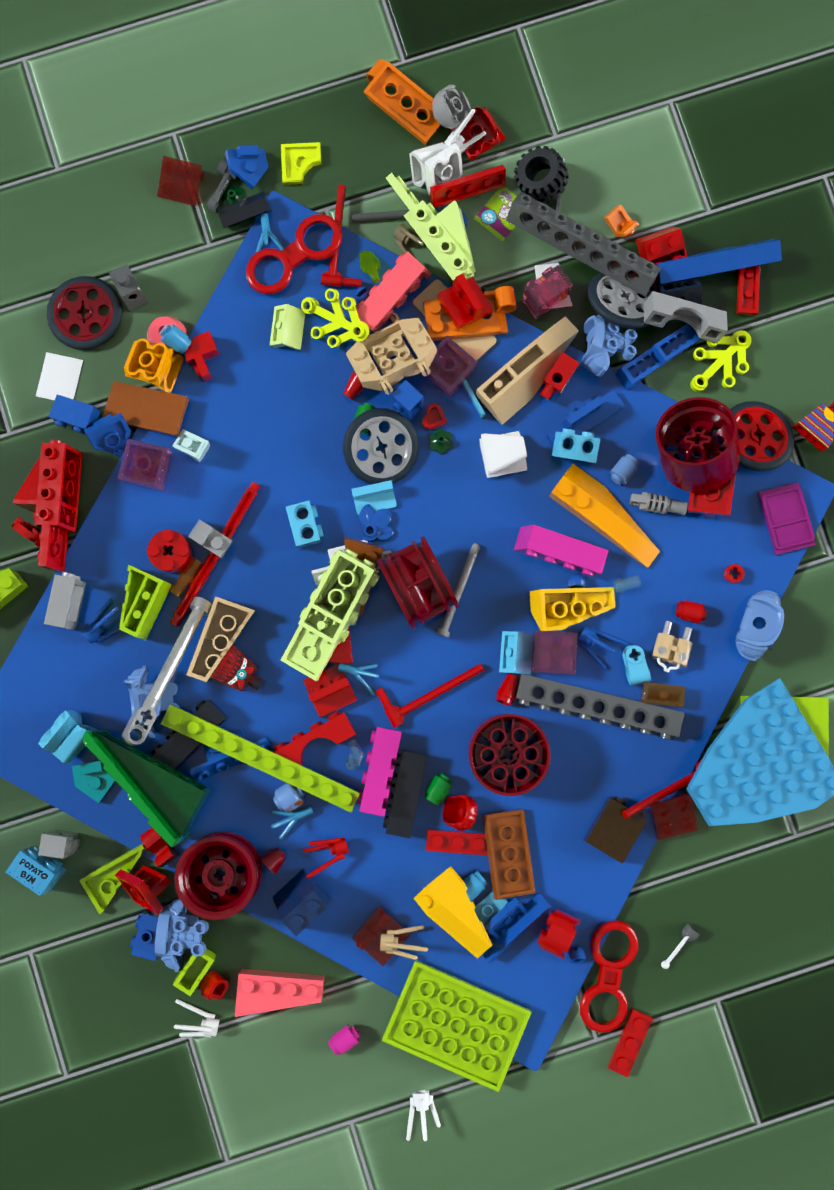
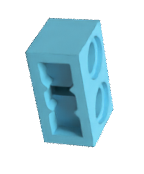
M563 428L562 432L555 433L552 456L596 463L600 438H594L595 433L582 432V435H576L575 430ZM566 438L570 440V446L567 449L563 447V441ZM587 441L589 443V450L584 452L582 447Z
M310 501L287 506L286 511L296 547L299 549L321 543L320 537L324 535L321 524H316L315 517H318L316 506L311 505ZM300 510H307V518L299 519L298 512ZM307 529L314 531L310 539L303 538V532Z

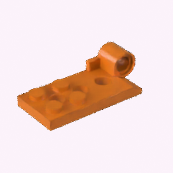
M378 59L366 75L370 84L363 93L371 102L426 145L441 126L433 116V98L391 63ZM392 86L395 88L396 93L389 95L385 88ZM408 99L411 101L412 106L406 108L402 106L401 101ZM418 112H424V113H426L427 119H426V120H420V119H418L417 113H418Z
M502 286L494 291H484L486 299L493 308V312L490 314L491 317L489 319L481 318L457 330L452 320L449 323L441 321L440 318L443 315H448L439 299L424 300L423 306L427 333L432 341L508 334L505 313L513 312L517 308L514 288Z

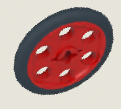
M757 401L743 402L730 409L736 418L738 432L743 437L739 440L740 466L761 472L774 470L787 462L794 448V434L789 421L779 410L771 405ZM741 416H747L750 419V424H745L741 420ZM761 417H767L770 424H763ZM772 433H778L781 436V441H776L772 437ZM745 448H751L754 456L747 455ZM765 448H769L773 451L772 457H769L765 454Z

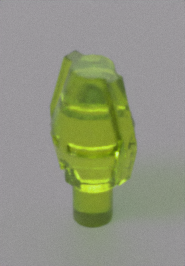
M368 250L359 253L361 270L367 273L368 276H371L373 283H379L381 279L378 275V270H380L378 258Z

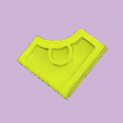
M320 142L281 144L283 185L303 184L307 171L314 166L322 164Z

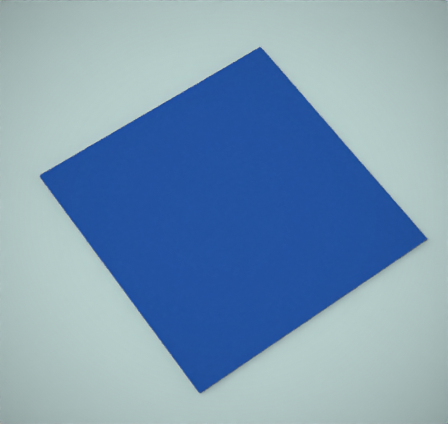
M276 191L270 192L268 196L272 210L266 213L269 218L270 231L282 247L286 248L296 241V231L305 218L318 213ZM257 216L188 337L191 340L197 335L210 331L220 354L205 361L213 379L205 382L202 376L198 377L194 366L190 367L187 363L185 352L183 354L179 353L183 356L184 361L171 392L189 398L180 432L184 429L207 440L210 443V447L199 463L189 455L172 447L177 439L176 436L139 428L136 429L66 553L65 573L81 577L80 581L86 582L76 630L44 624L54 576H62V572H56L0 670V777L130 849H134L143 843L140 835L151 828L148 824L149 819L128 799V793L117 782L109 789L101 803H97L75 787L72 766L100 761L86 746L70 764H64L52 753L42 749L38 743L65 710H74L82 717V724L97 730H107L112 736L123 741L122 733L132 716L129 690L124 680L128 679V676L134 670L147 665L149 675L146 684L155 683L192 612L190 608L178 627L170 623L174 616L173 613L176 611L210 553L208 549L190 539L188 535L198 520L205 522L221 533L246 489L250 487L252 482L260 485L257 496L231 537L232 544L224 556L219 558L197 597L208 600L211 604H213L216 596L255 610L233 643V646L242 654V656H239L242 661L237 660L242 666L245 657L248 660L246 668L254 667V670L243 679L244 685L241 689L238 686V681L233 685L226 684L235 677L236 673H232L233 677L227 676L229 680L223 679L225 682L212 677L207 682L187 676L208 616H203L170 682L178 686V692L173 695V703H177L180 709L194 714L197 711L195 708L200 702L212 700L229 717L220 726L221 728L229 732L242 729L246 740L251 742L267 738L272 746V752H275L274 747L280 743L285 742L287 745L292 742V737L303 731L305 735L312 731L310 727L319 721L322 724L328 722V716L339 711L342 714L345 712L357 734L338 745L327 738H316L310 741L303 751L302 766L358 792H364L365 784H362L364 771L368 772L369 763H366L368 751L373 749L374 743L370 742L372 730L376 731L377 727L401 731L398 754H402V751L406 750L427 755L411 838L386 834L387 828H383L385 816L359 812L361 805L357 804L358 799L352 812H349L306 792L304 804L291 812H297L311 806L313 814L297 820L285 837L280 840L279 836L290 822L276 828L271 826L290 816L272 814L273 810L280 811L273 797L275 796V790L286 784V782L244 763L233 766L225 772L214 774L206 780L197 781L210 788L211 791L189 830L191 833L188 838L173 847L178 856L164 867L175 873L177 863L186 849L203 837L215 832L226 831L245 837L254 845L260 857L271 848L275 850L278 847L286 855L284 857L285 862L276 875L262 863L263 875L260 887L242 910L399 997L415 960L380 951L381 934H387V930H398L423 925L425 927L423 930L394 935V937H398V944L428 948L427 952L398 948L397 950L417 956V961L531 1010L532 1013L513 1060L533 1071H537L594 963L590 950V941L594 931L601 924L615 921L683 788L642 810L644 813L642 817L646 818L647 822L623 864L585 842L586 834L608 797L614 799L616 796L626 802L625 807L630 808L692 773L749 660L740 655L735 641L746 607H748V600L754 594L764 590L777 593L781 600L808 548L775 555L758 492L798 482L815 534L834 497V484L790 460H787L779 468L761 472L749 470L739 465L735 473L730 516L715 515L714 519L706 518L705 514L688 512V506L685 515L671 512L661 514L639 510L638 506L629 504L631 494L641 495L642 492L668 496L670 500L687 502L689 505L690 492L674 486L668 481L662 471L655 435L660 417L677 401L641 382L626 390L616 376L618 370L610 366L601 377L595 376L582 366L581 362L585 353L569 345L564 353L580 364L562 393L558 394L556 392L553 398L548 401L540 395L546 386L542 384L533 399L506 423L501 425L477 398L485 412V417H480L465 391L462 381L466 379L475 395L476 390L544 332L509 313H505L508 334L493 335L496 338V344L474 364L468 363L447 340L433 341L436 349L438 346L439 349L429 366L430 374L428 375L426 372L427 376H423L422 372L414 376L404 377L399 381L402 384L407 380L423 395L424 406L410 420L417 432L419 441L417 461L412 470L403 479L392 484L397 506L389 509L392 517L388 526L395 533L388 540L381 541L375 539L368 543L383 547V552L391 550L392 554L411 545L412 541H415L416 544L421 542L420 537L424 536L453 593L472 545L476 543L480 546V549L461 595L460 607L456 608L448 632H450L448 638L435 633L436 629L441 627L446 611L424 621L425 625L423 626L421 622L416 624L417 629L412 630L382 570L377 569L379 570L377 574L379 579L376 585L371 587L363 615L358 616L355 625H350L353 664L346 665L361 667L376 663L378 665L376 668L363 671L378 674L379 678L360 676L374 692L383 688L391 704L398 706L399 709L478 664L482 665L484 671L404 715V723L393 728L384 711L385 708L376 692L374 696L371 695L354 675L346 673L357 701L323 717H319L314 704L311 703L308 697L309 693L303 682L308 676L282 662L281 658L299 627L298 623L301 619V612L308 606L311 601L310 596L312 592L319 586L315 584L312 571L330 566L328 549L345 545L344 537L359 541L363 540L359 536L361 523L356 512L351 489L372 484L365 483L357 478L346 464L343 454L345 433L354 420L358 406L363 405V403L375 406V409L387 408L396 410L392 406V393H390L389 389V394H385L384 391L364 388L353 400L343 394L352 372H355L347 358L346 352L357 341L350 339L341 343L339 347L332 348L328 345L327 339L331 335L339 336L347 332V329L342 327L324 335L321 339H314L311 336V329L313 327H322L332 322L317 314L305 313L300 350L287 346L278 348L269 346L275 306L289 304L302 309V301L307 297H312L318 300L320 307L334 313L331 301L325 298V292L328 289H336L339 292L341 307L342 300L345 297L354 298L356 301L355 307H357L359 303L355 298V292L359 287L321 285L322 274L329 271V257L325 260L308 259L292 270V278L289 284L276 294L264 295L256 292L248 283L246 267L250 258L256 253L262 234L261 218ZM323 223L310 226L304 235L305 246L313 251L327 249L332 244L333 229ZM342 226V243L339 247L337 272L344 278L362 279V286L371 290L375 285H379L383 281L382 277L387 270L394 268L399 256ZM269 235L268 245H265L263 242L261 250L269 248L280 250ZM273 257L261 260L255 268L256 281L265 286L277 283L284 274L283 263ZM432 273L428 279L425 277L421 279L420 287L415 292L407 294L406 302L399 308L394 307L392 310L398 314L400 320L419 318L426 329L425 317L413 305V300L437 279L447 288L452 287L453 284ZM333 291L330 293L331 298L334 297ZM350 300L347 301V306H348V307L351 306V301H350ZM309 302L307 303V309L310 308ZM342 307L346 320L351 322L348 310ZM488 315L483 319H489L491 315ZM390 318L379 330L393 324ZM317 329L316 335L319 336L320 332ZM369 329V335L375 333ZM402 337L414 359H418L406 337ZM333 338L332 343L334 345L336 344L335 338ZM369 353L380 375L383 376L372 354ZM392 356L390 360L395 359L397 356ZM555 377L553 381L555 383H559L561 379L559 377ZM614 390L624 403V407L587 431L595 433L594 438H600L596 463L552 456L553 443L547 434L564 423L567 418L566 414L574 408H577V410L584 406L583 403L591 397L595 399L598 396L603 397ZM433 403L438 404L445 415L447 424L433 430H427L422 424L427 407ZM382 421L379 424V430L382 433L387 432L390 428L387 421ZM439 428L443 429L444 432L452 434L451 441L453 442V447L447 449L444 454L432 451L429 447V435L435 433ZM713 430L712 435H714L717 432V430ZM370 431L368 435L360 433L362 440H368L371 436ZM519 431L520 436L524 438L526 447L527 470L487 478L479 442L481 434L501 435ZM401 433L397 434L394 439L397 445L404 444L405 436ZM738 434L739 440L742 439V435ZM379 441V446L376 447V450H380L384 454L386 444H382ZM587 441L582 447L584 452L589 450V443ZM570 443L566 445L564 448L567 449L570 446ZM745 448L747 455L754 456L751 448ZM767 448L764 449L767 456H773L772 451ZM360 449L357 452V458L360 461L367 459L368 452L365 449ZM667 449L666 452L675 451V450ZM400 454L393 455L391 460L393 465L401 464L402 456ZM630 454L638 460V470L625 485H618L612 481L610 471L621 457ZM374 463V472H382L384 469L383 463ZM572 464H575L605 486L660 551L648 568L549 497L552 490ZM310 501L311 505L316 506L318 517H315L316 524H321L324 536L320 537L321 543L298 549L294 541L286 507ZM300 510L298 512L299 519L307 518V510ZM536 525L608 550L602 574H594L593 577L582 574L581 570H569L563 568L561 564H551L545 562L544 559L530 557L524 553L514 551L520 527ZM366 528L368 534L373 533L371 528ZM168 529L180 533L189 540L192 545V561L185 570L178 573H166L156 568L150 562L147 547L155 534ZM311 529L305 530L303 538L310 539L314 531ZM169 548L168 554L171 556L173 555L172 549ZM732 564H738L744 569L743 579L736 583H730L724 577L725 569ZM128 565L172 584L146 640L136 638L124 631H120L100 643L96 640L92 644L83 636L81 631L86 628L85 625L95 617L109 599H112L113 602L97 620V623L117 607L118 611L101 625L104 630L102 635L119 628L122 605L125 603V584H127L129 574L127 571ZM734 568L733 571H729V574L733 576V579H735L736 576H739V573H736V569ZM575 573L581 574L584 577L585 588L614 587L615 608L563 630L541 631L531 613L530 591L539 589L569 588V578ZM688 600L704 604V609H707L705 621L696 624L680 620V617L675 616L678 601ZM757 617L753 620V625L757 629H762L765 627L766 622L763 618ZM666 621L672 622L669 635L677 639L683 638L685 627L692 628L689 641L693 643L687 667H679L677 670H670L669 672L663 671L664 668L658 664L656 659L652 658L657 635L663 632ZM587 626L590 629L593 627L600 632L626 641L629 645L641 647L650 671L651 681L630 686L622 657V652L627 646L598 636V640L614 649V652L611 653L596 643L593 647L588 645L608 667L607 670H604L580 646L581 642L577 640ZM502 631L523 632L534 635L533 645L535 641V647L532 652L530 676L684 712L680 736H673L672 740L661 738V733L653 731L652 735L641 733V728L632 727V730L620 728V723L612 722V725L599 723L600 719L592 717V720L579 718V713L572 712L571 716L559 713L560 709L554 707L549 711L539 708L540 704L533 702L531 706L520 704L519 699L516 698L511 706L497 702L495 694L507 677V674L520 678V674L499 672ZM632 650V653L629 654V657L634 658V656L637 655V652ZM661 661V663L666 665L667 669L671 666L676 667L675 665H671L669 662ZM327 663L324 670L339 663ZM255 678L263 682L258 690L251 686ZM535 687L533 689V696L536 699H540L543 696V690L540 687ZM554 693L553 700L555 703L560 704L563 701L562 693ZM576 697L573 700V705L578 709L583 706V699ZM597 701L593 706L594 711L601 713L603 711V704ZM617 706L614 709V715L617 718H621L624 711L620 706ZM166 710L160 711L158 720H155L153 723L156 731L155 738L150 739V737H146L144 742L132 747L152 757L151 752L159 744L163 746L168 741L166 737L173 729L161 724ZM640 711L636 712L634 715L635 721L637 723L643 721V713ZM515 714L524 716L536 723L547 737L551 752L548 771L544 779L527 793L517 796H504L491 792L476 779L470 769L467 758L469 739L481 722L494 715ZM661 716L655 718L654 723L656 727L660 728L664 724ZM512 720L503 721L506 733H510ZM131 730L130 738L133 741H137L138 733ZM500 730L493 732L492 739L494 742H501L504 735ZM516 730L513 737L515 741L520 742L524 739L525 734L522 730ZM533 734L526 743L529 745L538 740ZM483 735L477 741V743L489 746L491 743ZM203 744L177 771L194 780L189 769L208 762ZM507 748L504 749L505 754L500 759L505 757L511 759V754L516 748L510 751ZM528 748L525 751L526 759L532 760L535 758L536 751L533 748ZM491 749L483 751V760L490 761L493 759L494 754ZM528 762L526 767L535 773L538 765ZM488 764L478 769L483 776L492 766ZM395 766L393 775H398L399 766ZM518 767L515 770V776L518 779L525 777V768ZM496 768L493 773L494 778L502 779L505 775L504 769ZM442 773L452 779L450 783L453 787L444 802L437 806L425 798L427 794L425 791L434 776H440ZM508 775L506 787H514L512 775ZM391 786L389 795H394L395 787ZM466 794L477 802L478 815L476 822L472 827L461 832L485 833L483 815L524 809L536 893L515 897L525 906L533 897L541 893L552 906L544 916L490 964L482 955L476 958L428 917L413 899L450 866L462 880L471 873L474 874L478 871L488 884L485 886V890L472 901L474 905L493 890L487 855L426 851L427 829L458 831L447 825L442 817L444 804L450 796ZM390 807L386 808L385 815L387 816L390 815ZM345 837L349 853L344 854L345 859L335 862L312 876L331 898L328 907L301 933L295 936L281 921L272 897L303 868L309 874L336 857V855H331L329 848L303 853V849L314 847L310 846L309 842ZM147 849L142 853L143 856L152 861L157 857L156 854H152ZM229 850L223 851L224 858L230 856ZM203 855L202 862L208 863L209 857ZM242 865L236 868V871L243 873L245 870ZM221 868L217 872V875H221V878L226 874L225 871H221ZM197 876L196 882L201 884L203 882L202 877ZM236 886L231 887L232 893H238ZM213 891L210 892V893H212V894H214L215 896L218 897V895H217L216 892H213ZM510 897V898H505V899H506L508 902H510V901H511L512 899H514L515 897ZM556 909H559L580 920L579 925H574L577 932L568 952H562L565 954L564 959L540 949V945L537 944L542 929L547 930L548 928L546 920L551 910L556 911ZM485 928V930H486L488 936H489V937L492 936V935L487 931V929ZM607 932V933L601 938V941H600V944H599L600 950H601V948H602V946H603V944H604V942H605V940H606V938H607L609 932ZM574 947V950H578V947H581L585 952L586 961L579 964L570 963V949Z

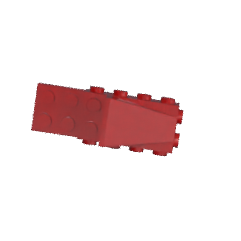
M51 440L50 443H42L41 455L13 499V504L34 512V525L42 527L39 534L40 551L37 555L38 566L55 572H65L68 532L76 533L83 453L62 441Z

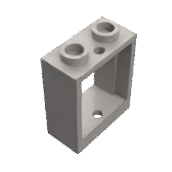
M62 572V576H54L44 624L76 630L86 582L80 581L81 577Z

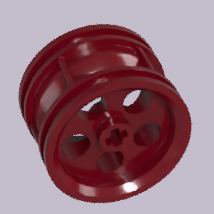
M424 536L420 537L421 542L417 544L415 541H412L411 545L392 555L387 554L388 559L384 561L381 558L377 559L412 630L417 629L415 625L420 622L423 626L425 625L424 621L444 611L450 612L449 607L453 605L455 608L460 607Z

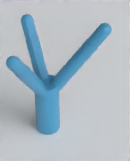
M261 214L262 234L256 252L261 250L263 242L265 245H268V235L277 247L283 250L284 248L270 231L268 214Z
M343 663L339 664L338 671L354 675L371 695H375V692L360 675L379 678L378 674L363 671L376 668L378 666L376 663L361 667H353Z
M311 806L289 813L273 810L272 814L290 817L273 824L271 827L276 828L290 822L279 836V839L282 840L297 820L313 814Z

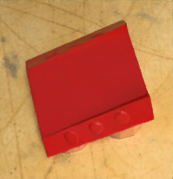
M486 106L474 108L475 113L460 133L465 139L463 142L465 144L483 131L486 132L485 136L464 150L470 160L475 159L506 139Z

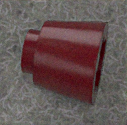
M276 847L275 850L271 848L259 860L276 875L285 862L284 857L286 855Z

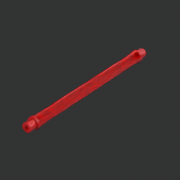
M252 482L250 487L246 489L221 534L231 539L254 498L257 496L260 485ZM211 551L176 611L173 613L174 616L170 623L176 627L184 620L194 597H197L220 558Z

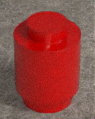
M688 600L678 601L675 616L680 617V620L700 624L701 621H705L707 609H704V604Z

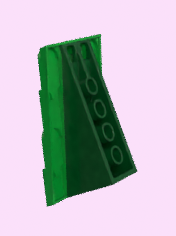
M107 730L85 731L82 737L85 746L104 764L103 769L128 793V799L149 819L148 824L171 847L186 840L191 833L189 830L211 789L132 746H127L123 741L112 736Z

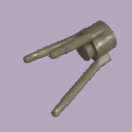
M405 224L399 225L393 234L397 239L395 244L401 248L404 254H406L407 249L403 244L408 245L412 240L424 246V242L419 235Z

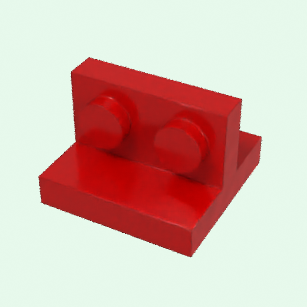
M463 274L456 276L453 286L439 292L437 296L457 330L493 312V308L474 277L466 280Z
M734 474L727 483L717 489L707 492H690L688 512L705 514L706 518L714 519L715 515L730 516L736 475Z
M339 664L323 670L318 681L310 677L303 680L309 693L308 697L311 703L314 704L319 717H323L357 701L346 673L338 671Z
M143 866L135 875L122 869L115 874L136 904L157 915L164 909L156 897L171 883L167 876L146 866Z

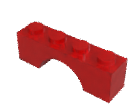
M337 711L328 716V722L322 724L319 721L310 727L312 731L305 735L302 731L293 736V741L286 745L285 742H282L275 746L274 753L303 765V751L310 741L316 738H327L338 745L357 733L346 713L340 714Z

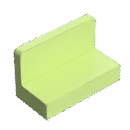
M289 304L274 307L269 346L274 348L287 346L295 350L301 349L305 312L302 309Z

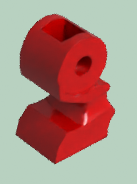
M152 827L140 835L146 849L152 854H156L157 857L154 861L157 867H164L178 856L175 849Z

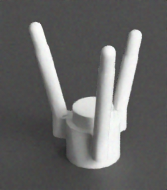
M472 109L461 125L455 128L444 142L447 146L456 143L463 153L467 147L486 135V132L483 131L463 144L465 139L460 133L475 113V109Z
M176 999L175 1002L207 1018V1020L202 1019L201 1026L174 1025V1029L200 1031L181 1032L179 1034L180 1037L211 1038V1036H217L220 1020L215 1019V1014L207 1013Z
M429 1090L414 1091L413 1097H410L407 1141H410L415 1107L416 1111H420L424 1141H427L425 1111L429 1109V1105L436 1126H441L434 1105L433 1095L429 1094Z

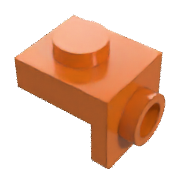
M617 205L603 217L616 237H629L635 232L634 228L639 225L637 221L630 219L622 205Z

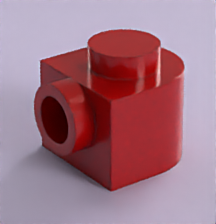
M211 971L204 976L198 988L202 991L201 995L206 999L211 1000L214 998L221 1000L228 990L229 984L217 971Z

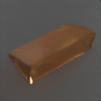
M644 682L640 702L684 707L686 687Z

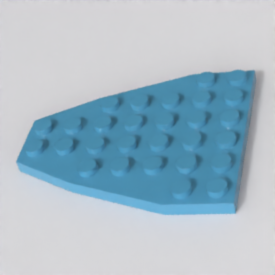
M779 678L742 702L707 749L686 789L708 826L757 823L815 809L834 796V766Z

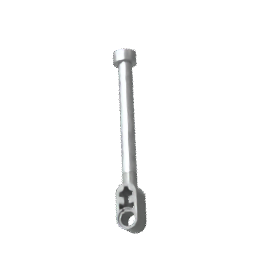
M194 597L190 605L192 612L143 706L134 711L122 733V740L127 746H136L146 739L156 719L155 709L203 616H208L212 604L208 600ZM145 713V718H147V720L141 722L143 716L140 714ZM131 730L138 733L137 741H133L130 738Z

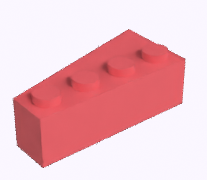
M408 251L397 258L394 268L385 272L382 277L383 281L379 285H375L370 290V296L366 301H361L356 307L359 319L365 322L373 332H377L390 318V315H393L394 311L392 309L394 307L399 308L406 302L409 292H415L420 287L423 277L428 279L432 274Z
M241 969L238 975L235 1017L320 1003L323 998L325 975Z

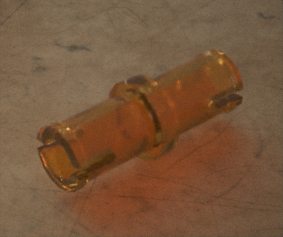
M192 557L183 572H179V578L169 591L180 598L189 583L193 582L194 576L203 563Z

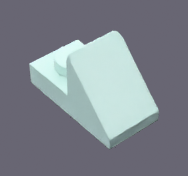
M182 429L172 447L200 463L208 451L210 443Z

